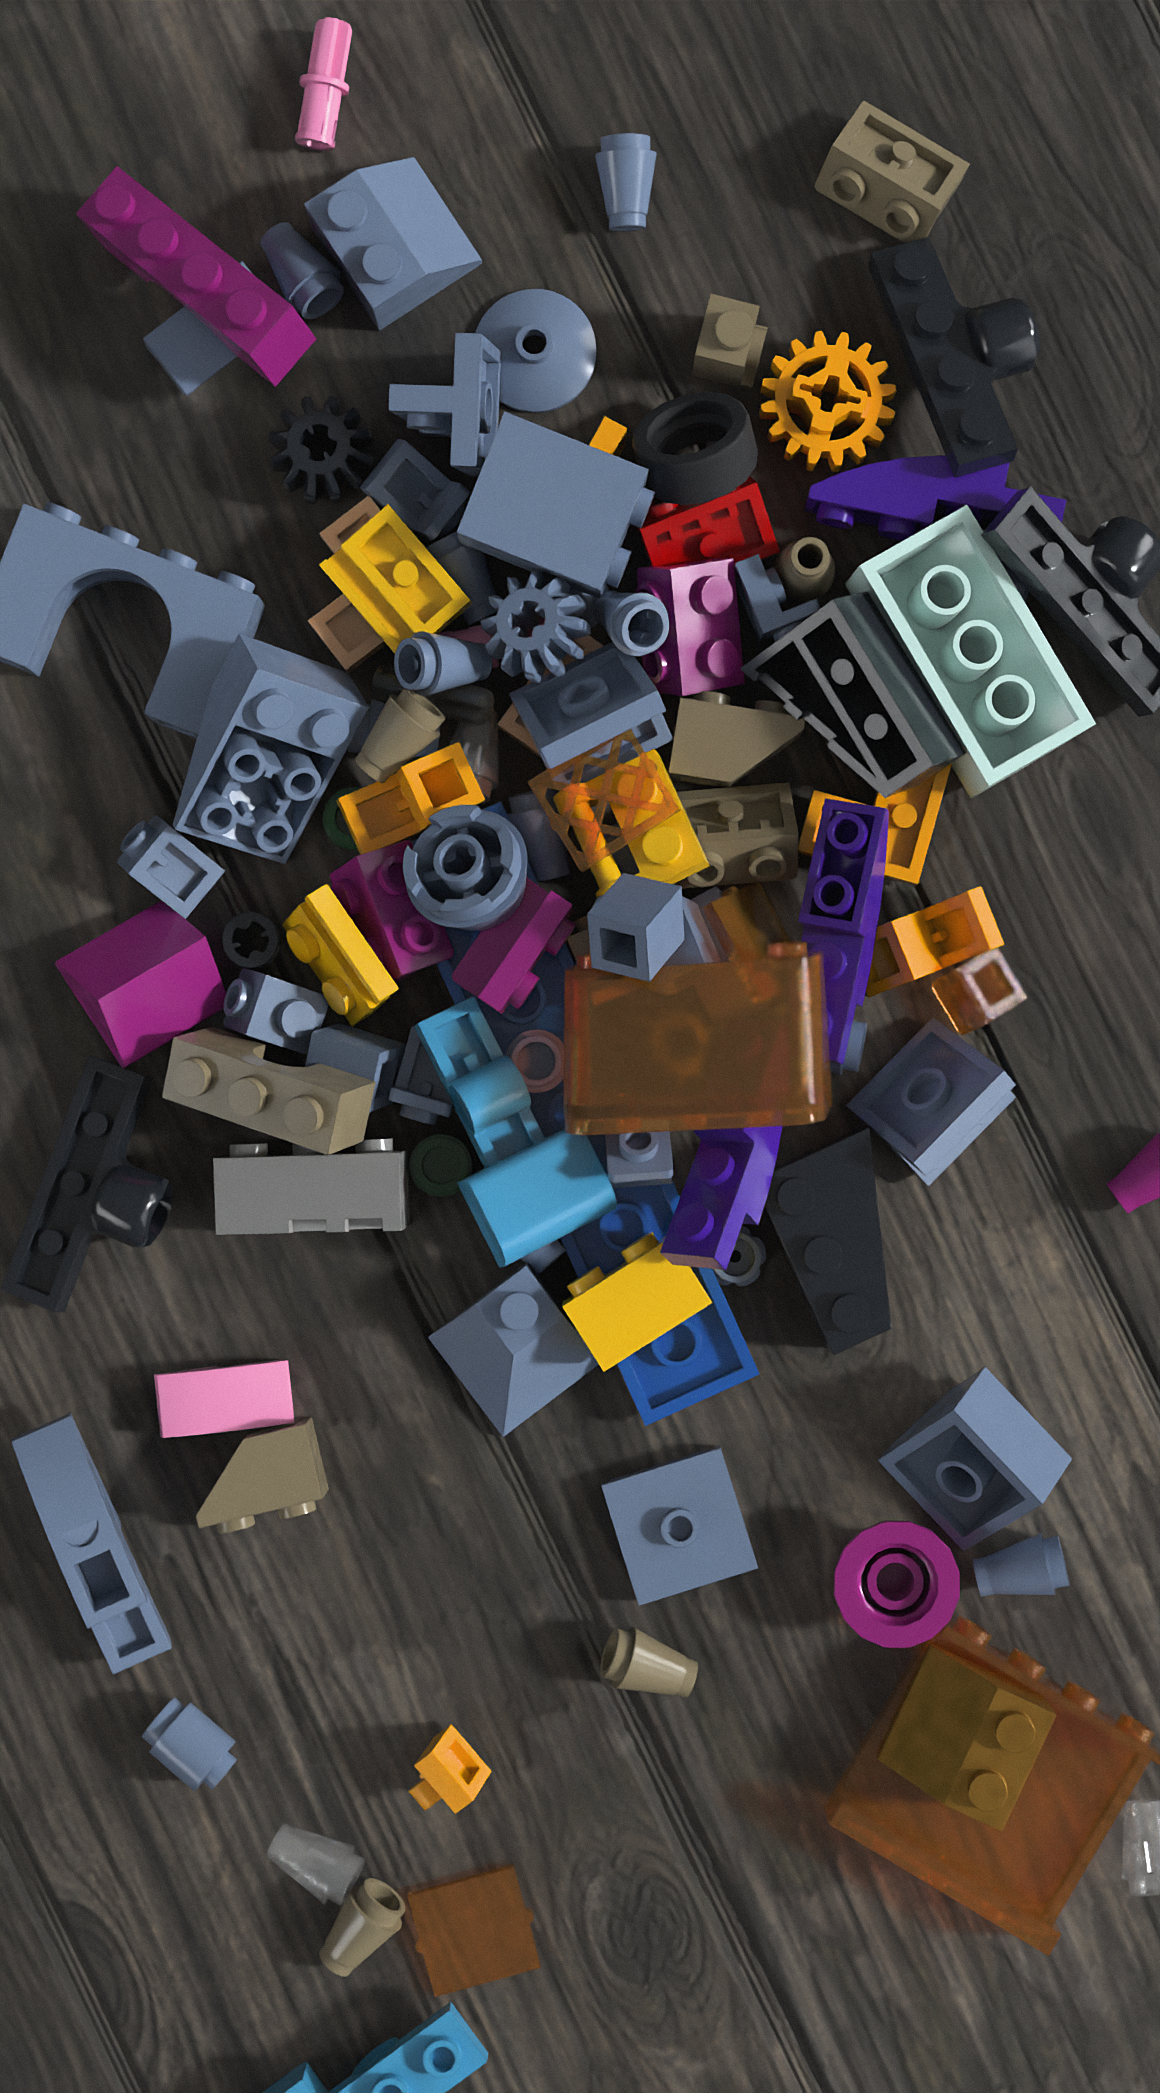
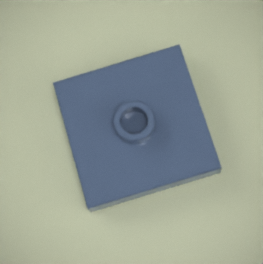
M720 1445L601 1482L604 1497L639 1606L758 1569Z

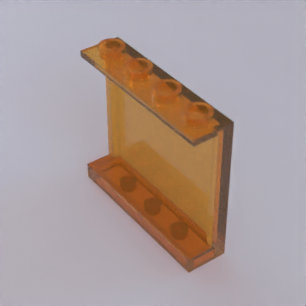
M959 1615L955 1624L949 1621L932 1639L920 1644L826 1802L824 1810L829 1825L1049 1956L1062 1935L1055 1923L1057 1917L1150 1760L1160 1765V1751L1151 1742L1155 1733L1147 1726L1125 1713H1121L1117 1721L1097 1710L1101 1700L1070 1680L1066 1682L1062 1689L1042 1677L1047 1668L1040 1662L1017 1648H1013L1010 1655L1007 1656L988 1644L992 1638L988 1631ZM929 1643L1043 1695L1057 1714L1002 1832L943 1805L880 1762L876 1757Z

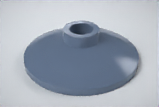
M525 289L511 293L498 300L488 309L476 329L477 334H482L501 351L499 403L510 409L535 414L557 410L573 401L584 390L593 374L596 362V339L592 326L586 315L574 302L556 292L544 289ZM532 335L542 337L546 342V347L538 354L526 352L522 344L527 337Z

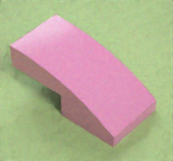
M278 1359L227 1367L211 1366L154 1374L160 1437L162 1438L237 1431L294 1423L288 1360Z

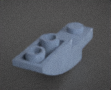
M68 1413L13 1437L11 1442L58 1564L87 1629L92 1628L112 1674H116L171 1649V1638L123 1536L120 1519L72 1414Z

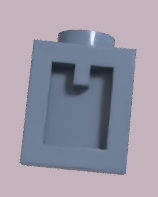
M759 554L735 563L736 592L758 645L772 639L775 642L820 609L818 601L815 599L782 612L780 605L786 603V595L776 570L773 567L765 570Z
M155 815L148 824L145 821H141L129 831L121 843L120 850L123 854L117 861L129 875L185 919L225 872L224 869L158 815Z

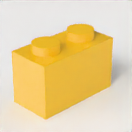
M653 1232L646 1234L624 1248L620 1253L626 1262L604 1275L600 1267L597 1266L566 1286L572 1296L563 1301L562 1307L603 1372L712 1303L690 1266L672 1265L660 1253L665 1237L658 1241Z

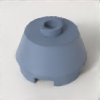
M475 805L452 806L433 814L428 818L432 825L419 836L413 849L408 845L405 849L403 874L411 902L425 918L446 927L469 931H483L502 924L518 909L526 888L527 850L520 832L506 818L490 811L481 810Z

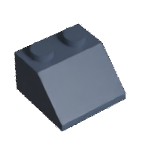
M414 157L356 169L304 203L312 230L379 331L482 264V259Z
M986 1367L948 1391L878 1459L883 1467L963 1551L1042 1505L1072 1460L1066 1451Z

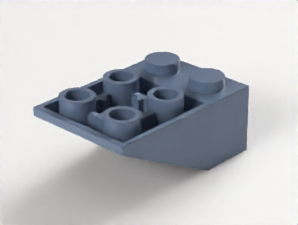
M238 634L210 690L174 818V829L286 864L369 709L349 673Z

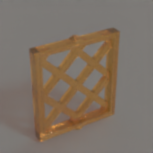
M632 729L552 769L548 768L528 781L529 786L551 821V828L559 834L582 872L681 811L658 774L656 763L649 759ZM622 740L631 742L640 757L638 767L617 762ZM612 742L608 760L589 756ZM585 764L606 769L600 791L579 786ZM575 765L570 784L552 780ZM615 771L636 775L631 798L609 793ZM645 778L655 781L663 795L661 804L640 800ZM547 788L568 793L563 815L556 814L546 799ZM577 795L598 799L593 822L572 817ZM607 802L628 806L623 828L602 824ZM637 808L657 812L633 828ZM569 825L590 830L585 852L577 851L568 836ZM599 832L619 836L595 852Z

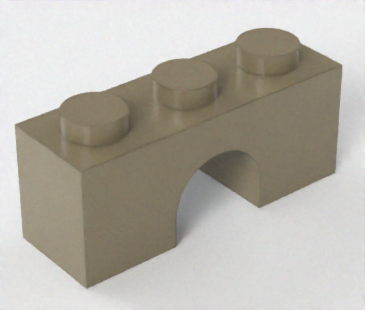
M215 1027L173 1037L162 1098L326 1155L363 1142L376 1081L321 1063L309 1067H292L266 1061L263 1059L265 1044Z

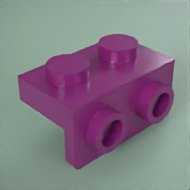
M714 558L668 567L646 566L638 568V587L636 593H648L657 597L664 604L669 619V632L664 643L655 651L642 656V668L658 692L661 694L686 696L701 693V691H711L745 684L744 672L740 669L743 667L733 558Z
M407 840L356 856L329 874L332 881V892L395 983L418 970L447 961L454 955L445 927L425 918L410 900L403 874V857L407 845L413 849V844Z
M526 877L525 893L518 909L502 924L480 932L452 973V980L501 1014L509 1004L519 1009L540 979L531 971L541 956L547 951L555 957L576 927V924L568 920L573 911V905L552 890L548 893Z

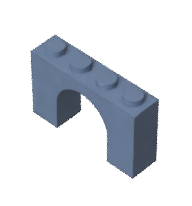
M46 502L42 511L23 504L0 561V662L39 677L65 612L78 596L96 585L110 581H129L141 584L161 596L171 621L170 647L144 714L157 724L197 739L211 687L238 634L254 639L266 609L260 597L253 594L255 585L240 576L226 571H220L217 579L195 571L197 565L195 560L171 549L162 548L159 556L137 548L138 538L118 528L104 525L102 532L98 533L80 526L79 523L82 517L62 506Z

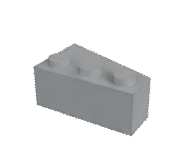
M365 1139L363 1142L355 1144V1152L332 1153L330 1155L292 1143L293 1154L268 1155L267 1143L230 1145V1157L213 1158L216 1235L274 1234L324 1230L326 1232H348L351 1229L383 1228V1231H402L410 1225L408 1150L393 1151V1139Z

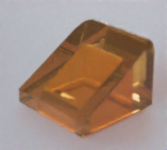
M998 947L973 957L934 980L931 984L933 991L956 1030L961 1035H966L988 1024L1027 999L1025 992Z

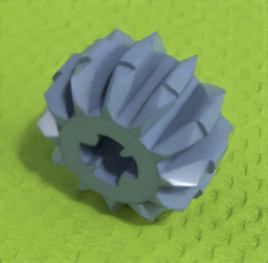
M532 570L526 587L515 577H507V589L510 595L504 600L499 595L488 596L489 604L498 612L495 616L480 620L482 630L488 635L493 636L485 645L487 653L493 659H502L501 669L511 677L517 676L523 671L525 677L530 682L540 683L546 667L556 677H564L565 666L562 659L567 654L573 659H583V650L574 643V639L592 634L591 626L585 620L579 618L587 609L585 601L579 595H570L571 586L559 577H556L548 584L547 578L541 572ZM541 617L545 620L544 625H539ZM528 629H533L532 637L527 635Z

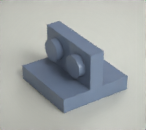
M455 333L453 386L390 384L389 411L406 420L407 428L419 430V435L451 437L450 465L470 477H479L498 429L501 351L482 334Z
M613 642L583 656V659L575 660L565 665L564 677H556L553 673H549L542 677L540 683L531 682L509 693L558 792L571 785L585 783L674 740L662 714L666 711V708L657 688L635 656L624 654Z
M932 1017L846 1106L864 1125L885 1141L921 1181L929 1186L1016 1098L1010 1091L1016 1084L1003 1069Z

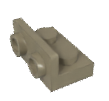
M863 100L833 143L814 186L818 192L903 243H908L928 237L936 219L961 183L970 163Z
M789 782L677 792L710 866L674 883V885L686 889L792 880L798 876L799 834Z

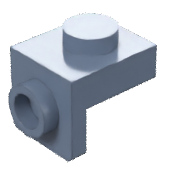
M402 439L396 440L360 486V489L382 508L389 504L416 537L430 541L434 540L437 535L440 537L445 536L458 524L465 511L461 505L470 494L466 487L461 483L450 481L406 440Z
M243 968L239 978L234 980L227 990L224 999V1012L226 1016L223 1025L242 1034L308 1055L312 1032L321 1029L329 1004L323 994Z
M412 1026L395 1087L391 1088L388 1100L402 1104L400 1116L436 1125L438 1114L451 1117L454 1114L455 1108L414 1026Z
M669 1119L604 1123L607 1171L612 1188L672 1184L673 1160Z

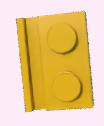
M389 504L347 539L334 555L319 564L394 653H396L401 641L411 638L417 632L424 631L439 634L473 604Z
M325 884L304 898L306 901L298 905L282 926L287 932V942L294 955L303 963H308L321 981L322 992L329 1006L336 1013L344 1015L353 1027L372 1015L399 988L328 884Z

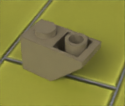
M701 691V693L693 694V699L680 698L668 775L671 781L715 788L732 787L797 740L804 730L805 719L797 720L783 708L785 703L755 701L754 709L731 706L730 696L710 691Z
M312 1417L296 1420L294 1423L275 1425L251 1431L240 1443L197 1513L198 1527L202 1528L216 1524L218 1533L222 1534L253 1526L255 1524L253 1515L278 1510L280 1519L292 1518L315 1511V1501L323 1499L329 1488Z

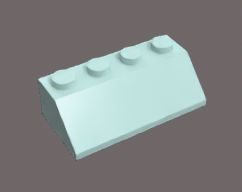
M966 505L859 565L845 585L851 595L868 591L966 754L952 762L951 766L970 798H973L1091 728L1096 723L997 554L981 536L983 531L970 508Z

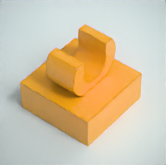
M450 1724L434 1736L414 1766L420 1772L419 1777L421 1780L412 1786L408 1792L424 1811L442 1798L456 1814L475 1799L492 1771L455 1727Z

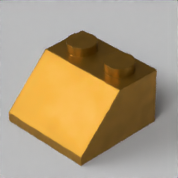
M929 1643L876 1757L880 1762L943 1805L1002 1832L1057 1714L1043 1695Z

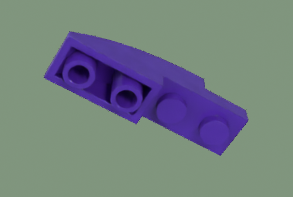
M946 456L906 457L868 464L841 472L811 485L806 498L804 512L817 514L816 521L825 526L850 529L853 527V522L878 527L877 534L884 538L904 541L932 525L934 514L946 517L968 505L980 526L981 523L989 525L1012 496L1020 490L1005 487L1010 462L955 478ZM1038 494L1062 522L1067 500Z
M825 798L798 922L804 926L783 1020L788 1026V1052L791 1055L844 1064L856 1006L863 1007L874 951L885 873L889 810L887 808Z
M729 1018L689 1126L701 1139L660 1251L672 1265L726 1270L742 1224H759L777 1160L787 1094L788 1026L783 1020Z

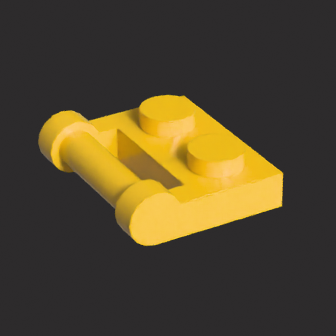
M655 749L585 783L571 785L553 797L560 816L563 818L568 817L600 888L595 893L597 898L600 895H604L621 876L592 811V807L608 800L640 871L635 876L674 884L710 866L662 759Z

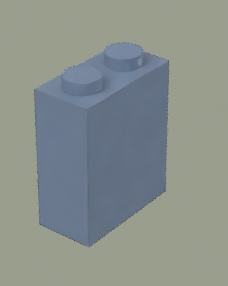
M504 411L458 527L457 536L459 543L531 572L532 570L541 572L548 579L562 578L571 588L600 599L605 585L609 584L617 588L625 571L631 551L621 548L629 525L641 528L650 508L655 492L644 488L649 469Z

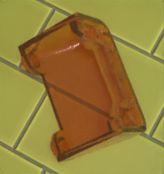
M807 941L769 943V955L759 956L754 960L663 965L650 982L592 968L591 953L576 955L577 965L568 966L564 969L563 1107L565 1132L573 1135H600L789 1126L815 1123L826 1119L832 1106V1087L823 951L808 952Z

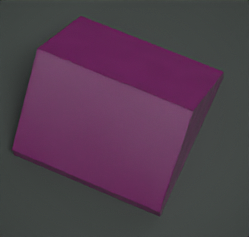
M162 900L55 962L59 972L122 1069L173 1040V1037L180 1036L224 1009L226 991L206 936Z

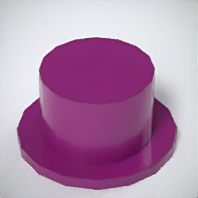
M884 1520L860 1530L843 1547L834 1569V1597L843 1619L861 1638L882 1647L910 1648L932 1639L951 1620L960 1599V1572L950 1548L932 1530L911 1521Z

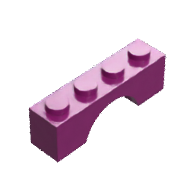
M118 166L114 168L76 213L107 251L144 281L148 282L151 280L171 294L202 321L235 355L275 387L315 342L316 337L290 303Z

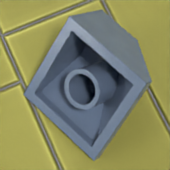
M527 1263L523 1264L428 1336L429 1340L503 1437L599 1365L563 1307Z

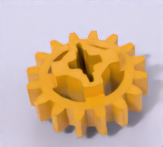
M817 331L814 335L812 348L806 349L796 338L791 341L789 347L791 361L777 355L772 360L770 369L779 379H763L760 393L773 400L761 405L759 411L760 419L776 421L769 429L767 439L771 443L785 438L788 445L783 458L790 461L799 452L807 455L806 468L809 471L815 469L819 458H828L832 472H839L843 455L846 454L856 464L862 463L866 456L863 443L865 442L870 446L879 448L885 435L876 425H891L895 415L894 410L882 405L892 400L896 393L895 385L880 384L879 382L885 375L888 364L886 361H881L870 365L866 361L871 349V345L867 342L861 345L856 352L848 349L849 337L848 333L845 332L840 334L836 345H827L823 332ZM825 364L822 370L810 377L799 375L800 372L808 367ZM847 370L860 380L865 391L856 389L847 374ZM823 392H830L835 395L832 412L820 410V398ZM789 412L800 416L808 429L807 434L794 424ZM857 425H860V428L851 435L829 441L831 434L843 427L856 429Z

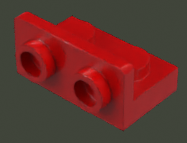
M751 476L730 493L708 502L680 505L665 503L653 497L642 527L639 528L632 525L640 536L650 566L668 567L714 558H733L735 565V563L759 554L760 559L780 552L758 484Z

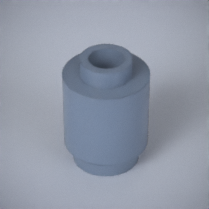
M175 1697L165 1706L141 1736L152 1746L149 1753L194 1792L203 1782L213 1790L237 1761L229 1753V1750L236 1741L195 1705L189 1703L185 1706Z

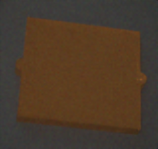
M760 882L753 883L740 890L735 886L722 892V898L707 904L702 909L753 1005L756 1006L773 996H776L779 1000L787 997L790 993L798 953Z
M514 1864L408 1893V1900L419 1936L416 1940L415 1949L418 1953H423L435 1997L541 1968L540 1958L530 1925L533 1921L534 1913L531 1908L525 1907Z

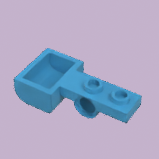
M474 996L414 1026L484 1166V1169L457 1182L499 1268L521 1259L617 1208L616 1197L610 1181L585 1131L579 1123H574L544 1137L530 1109L531 1098L523 1077L513 1061L508 1056L503 1055Z
M450 2002L401 2039L393 2037L374 2048L358 2063L347 2079L329 2092L307 2062H303L262 2093H446L487 2063L488 2052L452 2002Z

